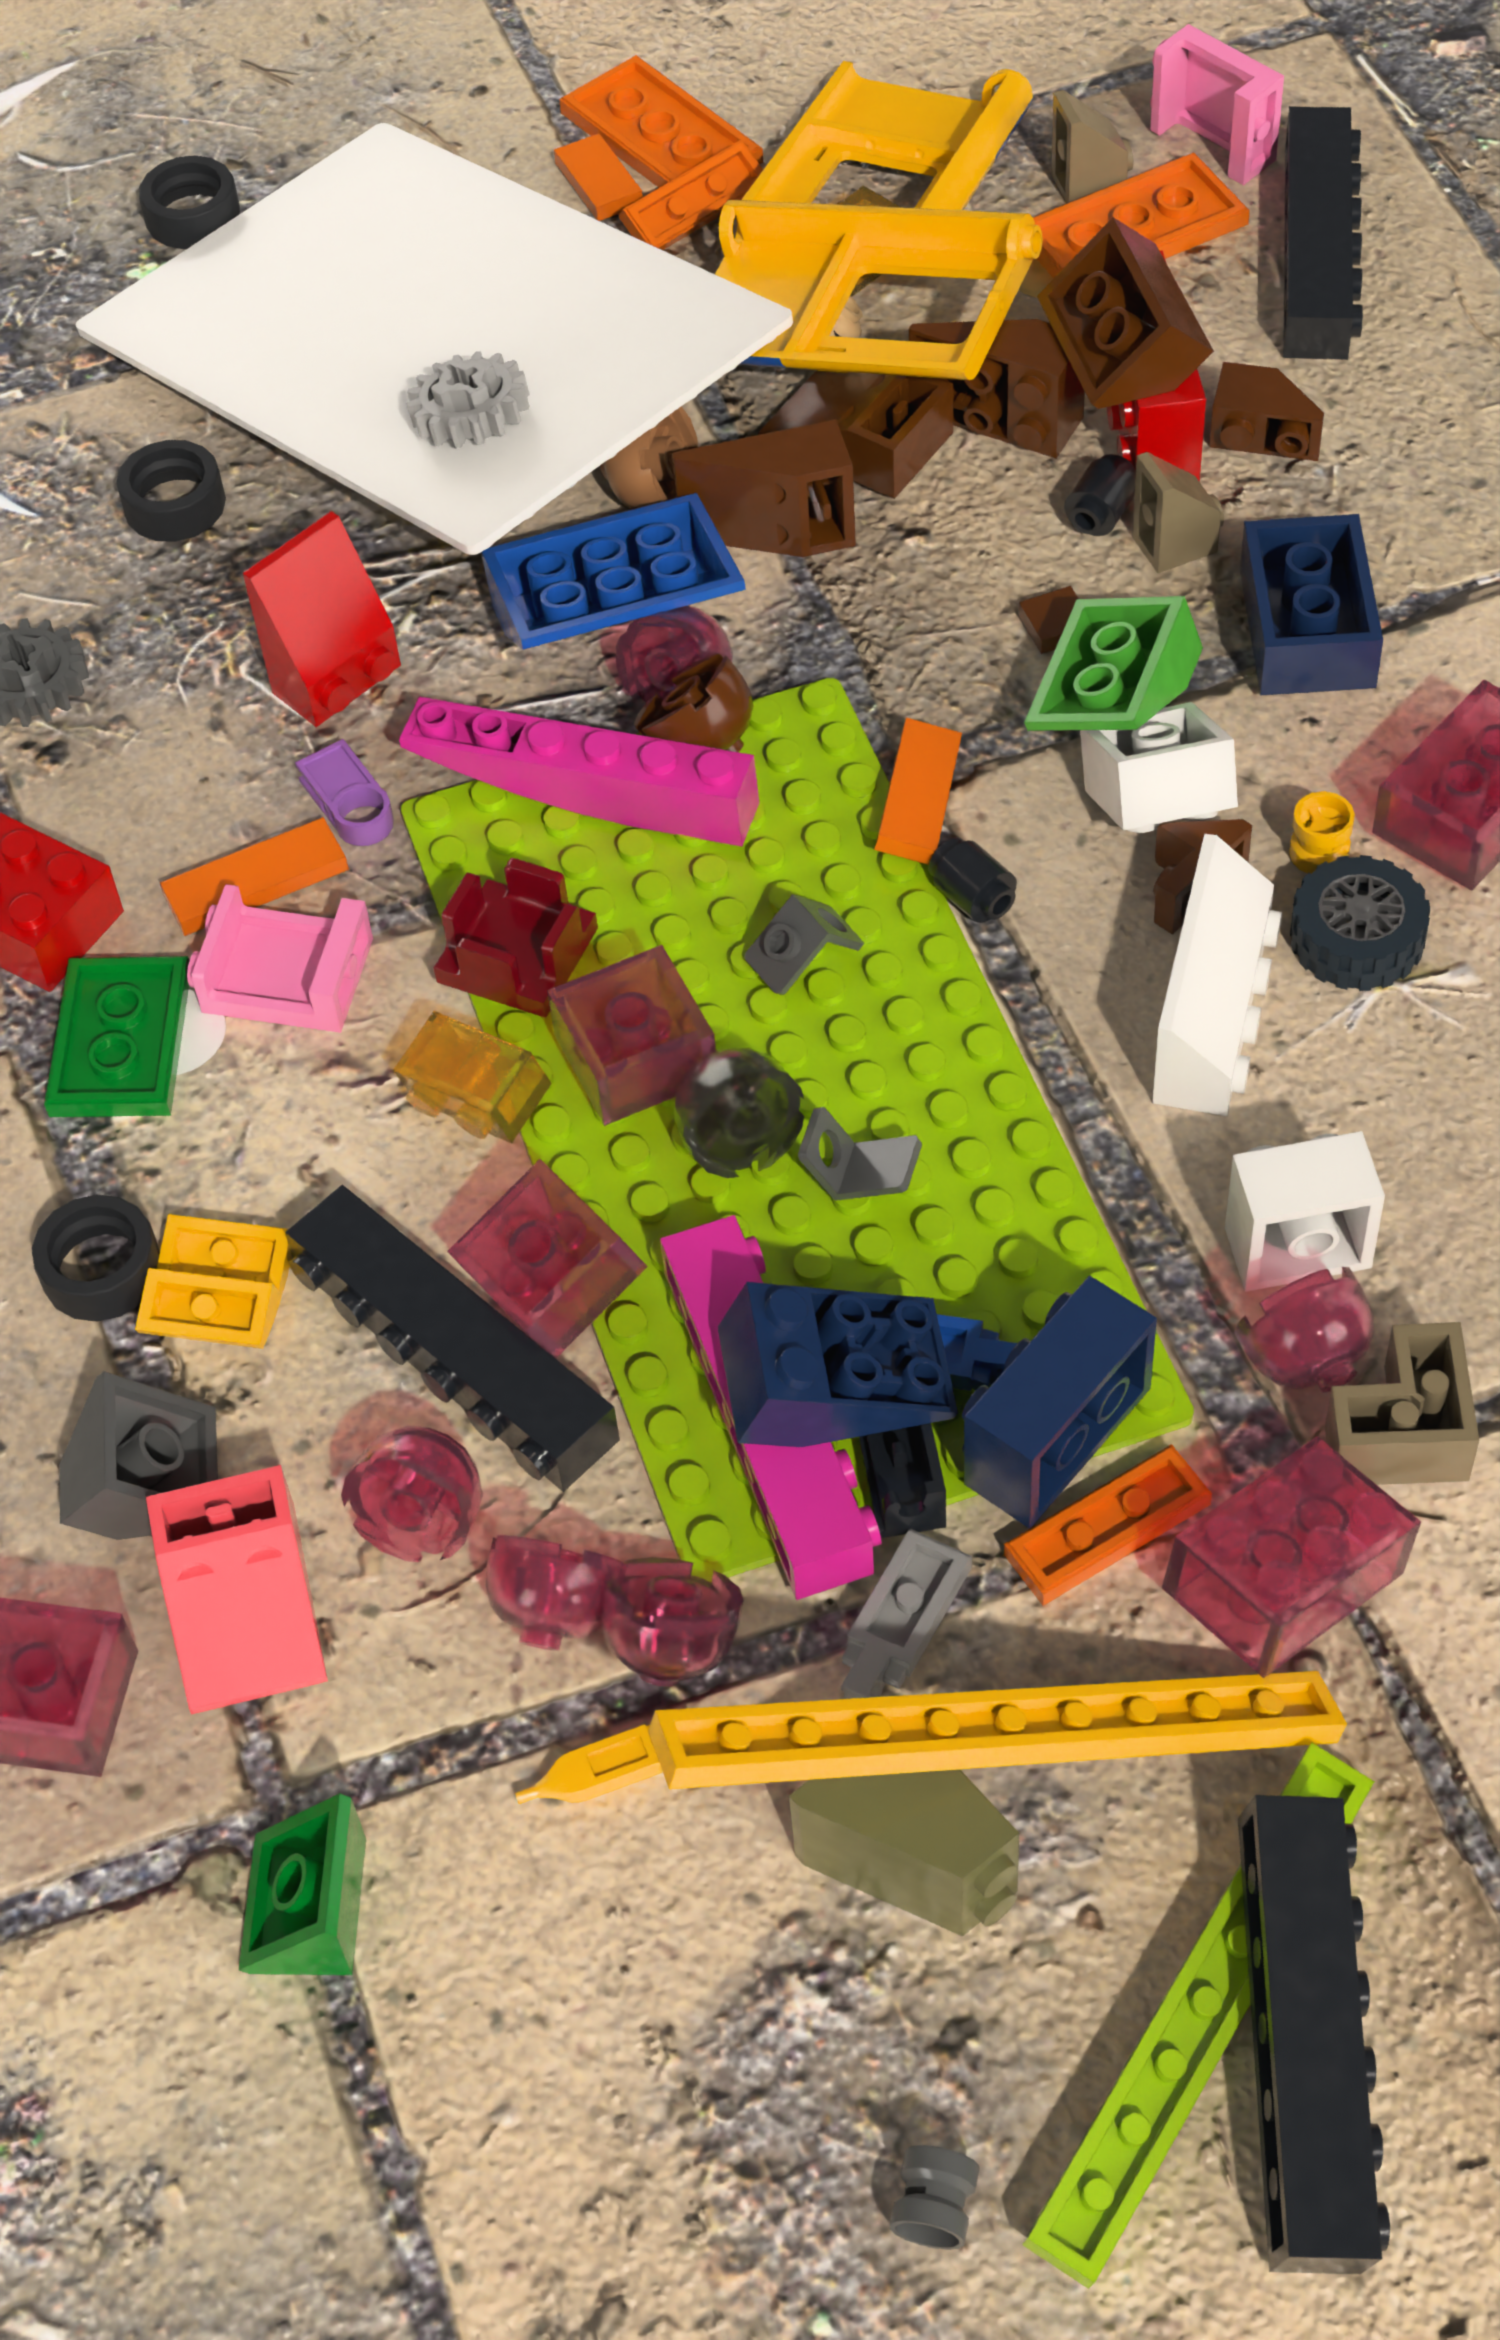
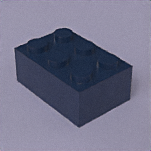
M1359 514L1244 521L1240 575L1260 696L1376 688L1383 636Z
M1090 1275L1073 1294L1064 1292L1050 1308L1045 1320V1326L1032 1340L1024 1338L1018 1342L1009 1354L1004 1365V1372L991 1387L987 1385L980 1386L967 1401L962 1412V1419L964 1420V1444L962 1447V1454H964V1485L1030 1529L1151 1389L1157 1317Z

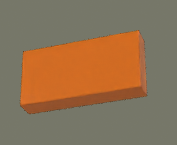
M600 133L554 149L555 164L596 220L602 221L618 215L625 207L643 197L641 188Z

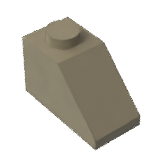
M1065 90L1053 92L1051 176L1066 204L1127 180V173L1133 169L1134 165L1133 153L1128 140H1121L1111 120Z
M1148 452L1137 455L1132 538L1156 572L1161 573L1218 552L1220 527L1224 524V513L1218 498L1213 494L1209 495L1195 475Z

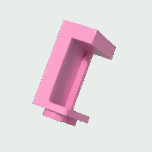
M1189 24L1169 39L1163 40L1156 48L1152 60L1154 70L1152 97L1150 100V130L1160 136L1175 124H1181L1230 151L1228 177L1245 185L1277 160L1284 75Z
M226 884L218 905H211L208 910L205 923L206 937L200 952H193L188 965V984L190 987L195 988L201 1012L341 1033L373 941L365 901L342 898L335 919L247 907L243 904L239 887Z

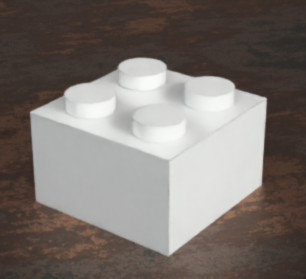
M1193 702L1164 707L1137 730H1080L1085 791L1123 831L1128 830L1135 833L1150 832L1156 830L1163 822L1182 818L1191 821L1208 820L1215 817L1218 811L1238 807L1234 739Z
M1362 1131L1343 1135L1323 1134L1310 1141L1278 1147L1263 1145L1252 1148L1245 1153L1233 1155L1225 1231L1245 1292L1372 1268L1385 1194Z

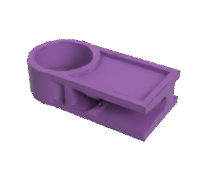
M344 739L295 762L296 767L302 774L299 777L300 783L337 830L339 837L346 843L355 846H369L382 841L389 835L394 822L390 799L386 791L379 786ZM372 806L381 810L378 816L366 822L354 823L344 819L349 812L359 807Z

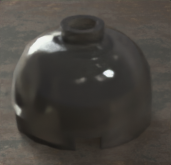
M747 1047L721 1048L703 1056L687 1070L677 1087L673 1117L681 1141L691 1156L708 1173L725 1178L740 1177L735 1170L746 1169L752 1166V1162L757 1160L758 1171L772 1166L791 1148L802 1130L804 1115L799 1111L800 1097L803 1099L804 1097L802 1089L797 1082L768 1054Z

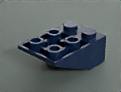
M746 1282L717 1327L738 1443L806 1447L954 1419L958 1414L933 1298Z

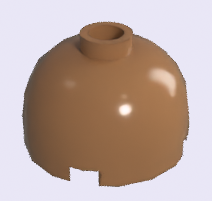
M682 406L660 421L654 428L642 434L620 450L613 458L600 465L602 475L607 479L610 488L623 505L631 509H637L676 498L672 453L698 447L697 435L690 417Z

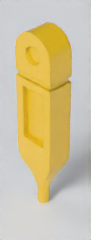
M644 1724L562 1755L534 1786L515 1792L518 1804L538 1797L579 1803L662 1773L661 1765L648 1732L650 1725L646 1726Z

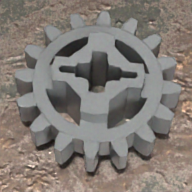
M476 351L470 360L463 361L462 357L458 354L454 355L452 360L443 364L436 362L432 365L434 374H419L416 377L418 387L409 388L407 391L410 401L406 404L413 428H417L422 439L432 436L436 446H440L448 439H451L454 442L455 448H461L466 439L474 438V441L480 445L484 444L486 438L493 435L501 437L505 434L503 425L506 423L519 424L521 422L519 412L529 410L530 407L527 398L530 394L524 371H519L517 361L515 360L504 363L500 353L494 354L487 360L483 358L481 351Z

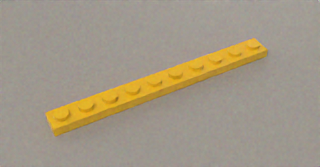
M1318 1671L655 1710L648 1732L668 1788L681 1789L1304 1746L1311 1743L1316 1745L1338 1743L1347 1722Z

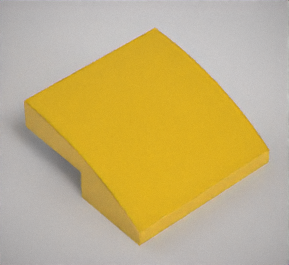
M168 1214L157 1268H148L135 1330L143 1334L263 1349L278 1311L290 1269L289 1262L292 1260V1254L285 1234L288 1229Z

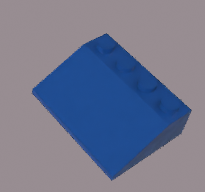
M697 493L497 545L481 552L492 607L505 636L523 650L746 590L744 578Z

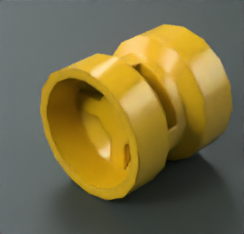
M1326 791L1313 792L1302 797L1296 804L1292 823L1294 831L1290 840L1289 855L1292 863L1299 870L1312 874L1316 871L1318 865L1326 861L1330 863L1336 861L1337 857L1349 856L1350 836L1353 830L1355 813L1352 805L1344 797Z

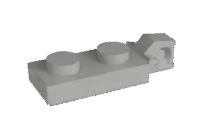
M912 1529L908 1530L847 1634V1648L843 1654L842 1663L852 1668L841 1685V1690L844 1691V1699L880 1697L885 1683L899 1689L906 1676L910 1677L972 1568L971 1555Z

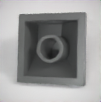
M103 1371L94 1381L60 1462V1524L115 1540L152 1536L146 1501L147 1496L218 1480L216 1407Z

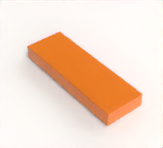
M741 139L625 207L621 211L619 218L631 236L664 250L720 217L722 208L728 200H742L763 169Z
M906 717L874 850L929 865L939 844L962 737L961 732Z
M322 817L162 881L160 886L184 936H187L205 928L208 910L211 905H218L226 884L238 886L243 904L247 907L256 908L345 872L349 868L344 852L326 820Z
M1171 1444L1004 1544V1556L1042 1606L1210 1506L1212 1493Z

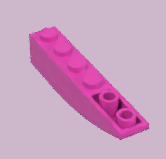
M424 697L418 698L399 738L401 748L458 773L526 798L574 813L631 827L675 835L681 834L741 847L760 803L754 755Z

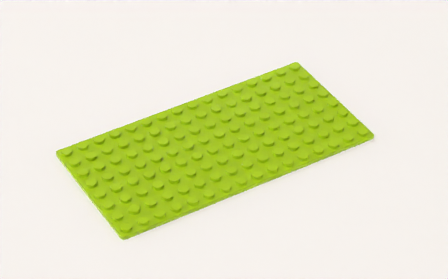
M835 678L822 679L752 700L754 706L749 727L740 737L744 742V746L739 753L754 755L760 803L742 847L681 834L675 835L631 827L574 813L511 793L480 780L409 799L401 806L403 821L441 923L443 910L467 872L480 876L482 887L487 879L507 885L504 868L510 858H516L562 873L565 878L568 902L571 905L596 913L598 929L546 1018L470 993L468 995L685 1577L693 1586H704L780 1561L666 1279L660 1238L735 1215L744 1238L755 1236L758 1241L766 1266V1273L760 1275L763 1283L933 1298L937 1314L983 1321L984 1329L999 1333V1341L1018 1343L1024 1338L1032 1340L1045 1326L1047 1314L1058 1297L1064 1292L1073 1294L1089 1275L1146 1310L944 894L934 885V877L930 875L928 870L929 865L874 850L890 783L842 684ZM792 894L829 905L861 938L864 945L857 951L827 942L786 994L774 993L745 960V953ZM825 1107L855 1143L916 1135L922 1142V1147L908 1189L903 1193L835 1201L798 1157L813 1109ZM823 1132L819 1141V1152L823 1163L829 1167L833 1160V1146L829 1136ZM1157 1331L1155 1333L1151 1389L1091 1458L1187 1427L1192 1423L1194 1407ZM953 1389L958 1414L954 1419L931 1423L946 1488V1506L979 1495L964 1485V1454H962L964 1444L962 1412L967 1401L975 1392L974 1389L972 1391ZM858 1437L831 1442L834 1451L845 1449L852 1462L857 1479V1488L851 1489L858 1508L869 1505L873 1512Z

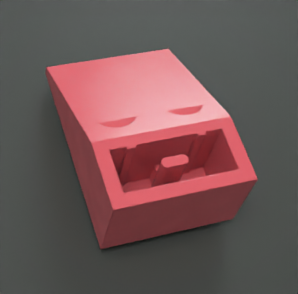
M281 1465L147 1496L146 1501L156 1561L191 1715L327 1682L328 1678L295 1506Z

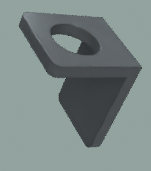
M792 894L747 950L745 960L774 993L784 995L827 942L857 951L864 945V942L832 907Z
M825 1107L813 1109L798 1157L835 1201L903 1193L908 1189L922 1142L916 1135L855 1143ZM823 1132L829 1136L833 1146V1160L829 1167L823 1163L819 1152V1141Z

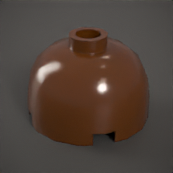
M714 653L695 662L671 679L676 687L664 700L656 692L637 714L634 722L635 728L642 736L739 752L744 746V742L740 737L749 727L754 707L751 690L725 654L723 658L720 653Z

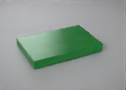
M188 956L69 958L44 1103L49 1117L171 1116L189 990L187 978Z

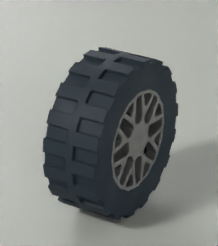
M1360 855V857L1349 858V856L1337 857L1336 861L1330 863L1326 861L1318 865L1316 871L1312 874L1308 872L1302 879L1301 888L1296 890L1290 927L1293 953L1298 954L1300 958L1299 963L1306 971L1309 969L1315 974V978L1324 983L1326 981L1333 983L1337 988L1345 990L1347 988H1357L1359 991H1371V988L1381 986L1385 988L1391 986L1395 980L1399 978L1403 980L1411 973L1412 967L1418 965L1422 958L1430 921L1429 900L1425 899V889L1421 883H1417L1412 878L1413 874L1405 868L1402 870L1394 866V862L1386 859L1381 861L1372 859V856Z

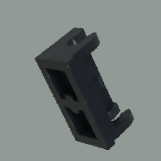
M931 1423L859 1436L858 1439L873 1512L881 1538L904 1535L910 1529L922 1532L946 1528V1488Z

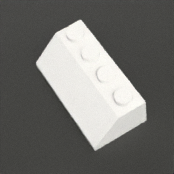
M1204 834L1158 1027L1152 1103L1227 1116L1232 1092L1241 1094L1245 1092L1251 1057L1241 1055L1243 1042L1255 1044L1261 1007L1252 1006L1254 994L1266 995L1272 959L1263 958L1262 956L1265 946L1273 948L1277 946L1282 912L1271 910L1274 884L1217 835Z

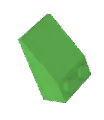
M1185 596L1077 599L1024 721L1027 731L1137 730L1186 690L1203 646Z

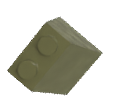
M960 1769L812 1779L789 1795L795 1856L806 1867L960 1936L967 1934L980 1922L985 1927L996 1923L1012 1908L1017 1899L1020 1833Z

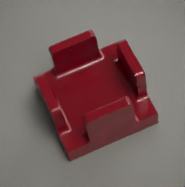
M510 858L504 868L507 885L487 879L483 887L481 886L480 876L467 872L442 912L446 947L433 967L436 982L546 1018L598 929L596 913L571 905L568 902L565 878L558 871L516 858Z

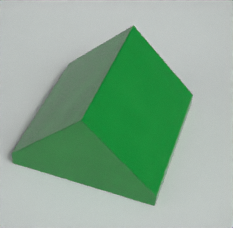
M339 1793L255 1834L239 1971L248 1974L352 1976L366 1837L351 1797Z

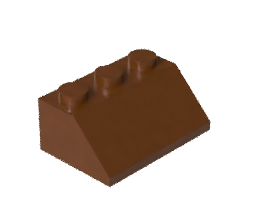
M1114 217L1037 295L1091 405L1098 409L1174 391L1214 352L1157 245Z

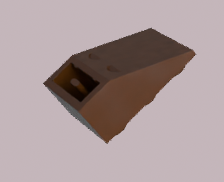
M1039 319L1004 320L974 379H943L953 383L954 426L1057 459L1084 418L1085 391L1051 324ZM976 321L912 324L908 329L909 341L959 344L968 338Z
M816 370L758 432V435L836 419L853 464V481L895 499L953 434V383L941 378Z
M836 419L672 453L676 498L697 493L726 546L797 557H806L856 546L853 464Z

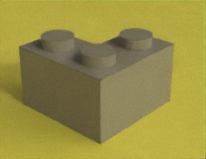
M1461 1322L1392 1325L1384 1365L1386 1384L1332 1386L1325 1434L1332 1487L1469 1481L1479 1444V1434Z

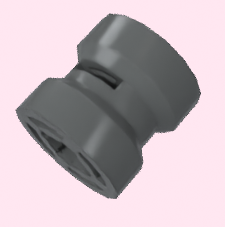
M918 2145L906 2149L901 2169V2178L906 2184L905 2195L894 2202L890 2230L906 2241L930 2248L951 2250L965 2246L969 2218L963 2208L966 2198L976 2191L980 2166L968 2156L946 2148Z

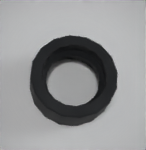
M194 155L176 157L160 163L146 174L139 186V200L146 228L155 240L168 247L188 249L240 214V204L234 177L226 165L213 158ZM204 195L213 197L207 203L195 208L180 210L166 208L172 202L186 196Z
M164 440L144 446L132 453L122 464L116 480L128 525L140 536L154 541L177 542L196 537L211 528L223 514L226 496L216 459L203 446L187 440ZM173 480H190L200 484L195 491L183 498L168 502L151 501L143 498L152 488Z
M97 1194L73 1199L54 1210L38 1228L32 1245L35 1272L44 1293L54 1307L74 1319L96 1322L121 1317L141 1304L148 1268H157L160 1254L151 1224L137 1206L120 1197ZM101 1235L123 1236L133 1243L134 1250L130 1259L120 1270L106 1278L86 1282L71 1280L61 1273L60 1267L66 1255L73 1247L88 1238Z

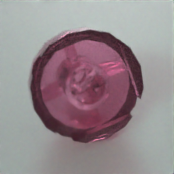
M687 605L669 611L658 612L636 619L630 623L627 631L620 636L616 645V667L623 687L632 697L638 693L641 699L647 703L656 692L664 700L676 687L671 679L695 662L709 655L720 653L724 658L726 654L733 663V650L728 635L714 617L701 608Z
M1342 1267V1278L1334 1280L1328 1269H1324L1293 1281L1259 1303L1265 1315L1257 1320L1253 1326H1251L1246 1315L1237 1324L1234 1332L1246 1355L1266 1378L1280 1387L1291 1389H1307L1318 1385L1322 1393L1331 1392L1332 1386H1344L1357 1375L1353 1365L1366 1354L1375 1333L1373 1310L1366 1293L1350 1267Z
M408 1425L381 1434L373 1440L354 1461L345 1477L341 1493L344 1507L349 1500L351 1508L357 1515L353 1526L360 1536L381 1552L410 1562L421 1561L423 1556L420 1551L431 1554L443 1552L440 1560L452 1557L466 1543L473 1530L483 1496L477 1464L465 1447L448 1434L429 1427Z
M497 1535V1538L493 1537L488 1556L485 1585L490 1606L499 1619L521 1630L520 1644L550 1651H559L562 1639L586 1638L600 1630L610 1618L621 1592L626 1563L588 1550H584V1553L580 1554L561 1549L562 1544L549 1541Z
M647 1557L630 1559L620 1563L617 1577L613 1578L610 1572L606 1575L601 1598V1625L609 1650L628 1669L638 1673L643 1681L656 1686H673L679 1681L691 1680L715 1669L727 1655L734 1642L744 1602L740 1588L727 1576L713 1570L712 1581L709 1582L703 1578L691 1575L692 1562L672 1558Z

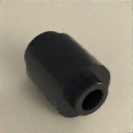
M1115 454L1104 455L1088 465L1064 504L1067 518L1078 531L1093 536H1104L1114 529L1135 496L1136 469L1127 459Z
M954 837L944 842L933 854L928 870L930 875L934 877L935 887L973 921L983 923L991 919L996 920L1010 910L1016 897V877L975 841H965L960 837Z

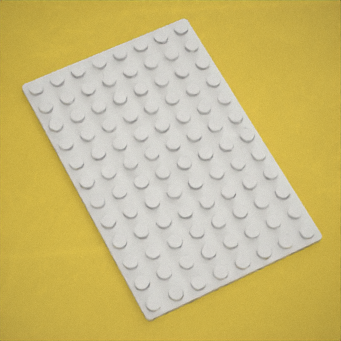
M380 123L76 322V327L79 335L462 552L475 555L491 547L494 542L524 520L532 517L539 509L567 489L573 487L579 480L605 461L613 458L620 450L648 430L654 428L660 421L686 402L694 399L701 391L726 373L735 369L737 365L760 348L772 342L778 335L792 326L793 317L789 308L388 123ZM476 351H481L483 358L487 360L494 354L500 353L504 363L511 360L517 361L519 371H524L530 394L527 397L530 406L529 410L519 412L521 418L519 424H504L505 434L501 437L497 435L485 439L484 444L478 445L474 438L466 439L461 448H455L454 442L451 439H448L440 446H436L432 436L425 439L420 438L417 428H413L406 404L410 401L407 391L409 388L418 387L416 377L419 374H434L433 364L436 362L443 364L452 360L454 355L459 354L463 361L470 360Z

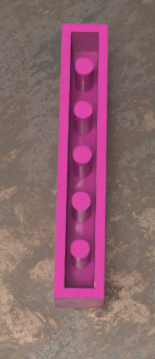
M735 1215L660 1238L666 1279L795 1599L799 1600L873 1575V1547L881 1545V1535L870 1506L866 1505L858 1508L851 1489L857 1488V1479L852 1462L845 1449L834 1451L831 1442L806 1447L743 1444L737 1442L717 1327L746 1282L763 1283L760 1275L766 1273V1266L755 1236L744 1238Z

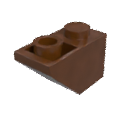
M1223 362L1212 407L1209 447L1318 461L1324 412L1278 368Z

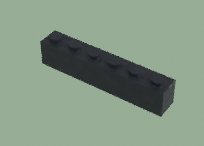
M1289 106L1285 143L1283 358L1348 360L1351 337H1361L1363 305L1353 304V301H1360L1362 268H1353V265H1360L1362 233L1352 232V230L1360 229L1362 199L1352 197V195L1359 196L1361 163H1352V161H1359L1361 129H1351V107Z
M343 1184L285 1232L293 1257L289 1262V1266L305 1287L311 1291L321 1288L333 1298L332 1301L335 1308L349 1324L356 1328L364 1324L377 1335L376 1338L379 1345L393 1361L400 1365L408 1361L420 1371L424 1383L437 1398L445 1403L453 1399L467 1411L468 1419L475 1429L490 1441H494L496 1438L501 1439L513 1450V1455L519 1465L534 1479L541 1480L545 1476L564 1492L620 1441L615 1407Z
M1255 1795L1238 1817L1269 2272L1362 2274L1382 2260V2251H1386L1389 2245L1390 2219L1385 2203L1377 2202L1375 2172H1378L1382 2165L1383 2139L1379 2125L1371 2123L1368 2093L1373 2092L1376 2083V2059L1372 2047L1364 2046L1362 2017H1365L1368 2012L1370 1987L1366 1972L1358 1970L1355 1942L1360 1940L1363 1931L1362 1903L1358 1896H1351L1349 1869L1353 1868L1356 1861V1831L1353 1824L1345 1823L1343 1798Z

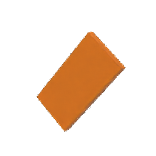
M637 55L559 99L562 115L590 136L600 133L616 156L658 188L741 139L759 164L764 163L762 147Z
M1193 152L1033 217L1035 225L1041 227L1043 237L1041 253L1037 260L1055 278L1112 217L1154 242L1159 251L1163 250L1166 259L1248 225L1250 210Z

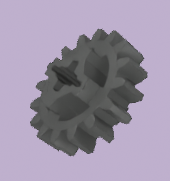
M28 618L21 620L19 629L10 630L6 624H0L1 726H6L13 717H17L20 719L22 727H29L32 716L40 715L45 722H49L52 720L50 710L58 707L61 710L68 711L72 708L68 696H82L85 691L81 680L89 678V672L85 663L86 659L79 639L72 640L67 627L64 626L54 632L51 621L45 619L37 628H31Z

